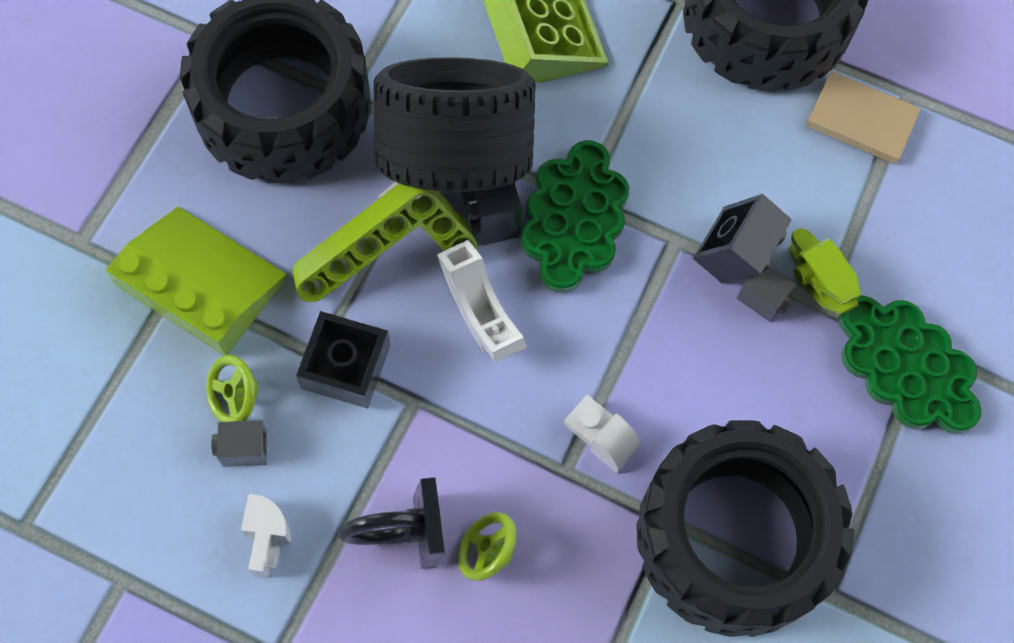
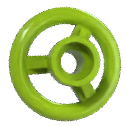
M235 355L221 356L213 363L209 370L206 381V395L213 415L220 422L246 421L253 411L255 399L258 395V384L248 365ZM231 365L236 368L230 380L223 381L218 379L224 367ZM217 392L222 393L224 399L228 402L230 415L221 407Z
M492 512L480 517L469 527L461 540L457 555L458 567L464 577L472 581H483L491 578L510 563L517 539L516 526L511 517L502 512ZM500 523L504 526L493 535L482 536L480 534V531L490 524ZM472 543L477 546L476 550L478 553L475 569L471 568L468 561Z

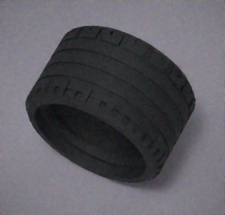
M424 58L403 61L385 67L373 80L375 166L394 182L413 188L433 191H480L499 188L517 182L533 167L535 80L520 67L504 62L476 58Z

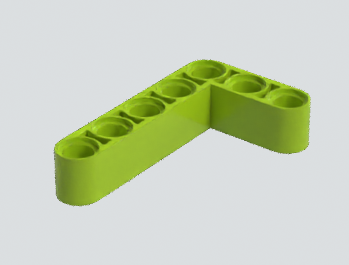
M399 183L299 259L293 266L292 274L300 299L305 302H318L419 226L444 251L467 240L477 250V242L467 221L439 191L413 188Z

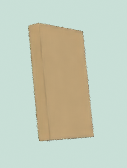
M831 71L807 121L806 127L896 165L921 108Z

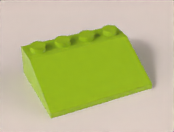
M483 0L505 63L524 69L536 83L603 68L609 64L585 0Z
M179 206L127 243L105 270L116 287L223 356L230 353L288 277L280 269Z

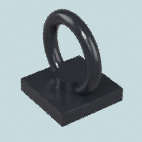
M436 477L420 479L413 495L414 508L406 509V511L383 512L354 518L345 522L339 528V538L343 542L354 545L385 544L408 539L409 543L418 542L421 569L436 568L445 553Z

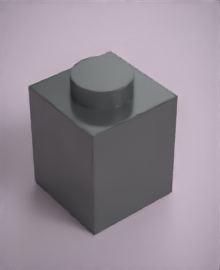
M769 266L761 275L749 277L736 299L770 322L777 312L783 316L795 299L790 294L796 284Z
M262 420L218 422V433L213 434L211 439L212 455L217 456L223 467L267 465V429Z

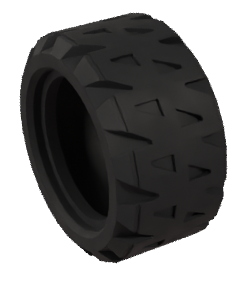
M229 0L209 14L211 20L207 24L200 23L186 44L189 56H182L180 80L184 88L183 96L205 147L220 163L223 161L227 162L230 171L248 179L255 180L260 175H264L266 183H292L302 174H305L306 179H310L330 170L336 158L343 161L357 146L360 133L365 132L370 116L371 94L366 58L362 42L353 25L346 22L340 11L323 0H320L318 3L315 0H241L238 2ZM276 57L300 58L317 65L330 77L326 89L316 102L300 113L279 119L256 118L238 111L228 103L230 91L241 74L251 66L267 59Z
M684 0L683 19L686 33L693 34L692 47L704 63L712 62L715 65V73L732 83L737 84L742 81L749 83V89L772 92L784 86L785 90L789 91L807 86L816 78H823L836 67L858 28L869 0H814L820 16L810 22L793 26L774 25L758 20L744 11L735 0Z
M731 420L728 421L726 426L712 424L690 434L683 443L676 445L659 465L640 504V515L636 524L637 549L644 560L642 568L654 591L668 601L666 605L686 622L705 626V631L728 637L743 635L754 637L774 632L814 610L818 604L831 595L844 575L843 569L852 554L854 529L849 528L853 515L852 507L845 486L842 484L837 487L834 467L817 448L814 447L809 451L802 437L777 425H773L771 429H766L760 421ZM722 476L749 478L773 491L782 500L791 514L797 537L794 561L785 578L771 585L752 587L729 582L709 570L697 557L687 537L684 514L689 492L707 480Z

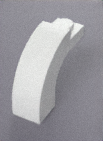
M467 240L437 254L458 309L484 353L488 352L496 363L527 348L523 335L500 305L490 284L483 258L470 241Z

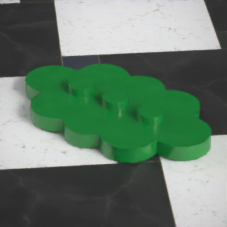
M594 140L577 142L571 147L566 160L554 158L545 161L536 173L537 190L529 195L526 201V215L529 221L521 231L520 244L523 252L529 258L540 261L539 276L541 281L549 290L556 293H566L574 290L579 286L584 272L598 273L606 270L612 264L615 257L616 245L614 240L621 235L625 225V216L621 209L625 206L629 197V184L620 173L609 170L610 155L601 143Z
M862 295L857 298L859 303L857 307L841 315L839 314L840 327L849 337V340L842 348L841 358L843 365L855 377L865 379L867 392L873 400L881 404L892 405L893 414L901 424L916 430L924 429L935 422L943 430L953 434L966 433L977 425L981 419L982 409L976 396L969 390L977 378L976 365L969 355L963 351L952 349L951 337L944 328L925 322L924 314L918 306L909 301L897 300L883 307L873 298Z

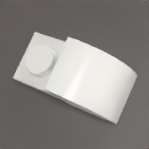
M588 395L582 399L564 420L563 425L591 447L590 452L616 473L620 471L640 447L639 437L631 426L620 415L616 413L613 416Z
M248 494L241 531L247 538L254 539L248 570L253 576L269 578L270 568L275 569L279 559V546H275V543L290 544V528L286 518L274 502L260 495Z

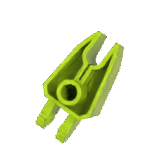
M796 229L791 235V242L793 243L789 247V254H791L790 257H793L796 263L793 273L797 282L823 308L841 315L859 305L857 298L861 296L857 274L845 259L841 250L837 248L831 239L819 242L813 234H810L811 231H808V229Z

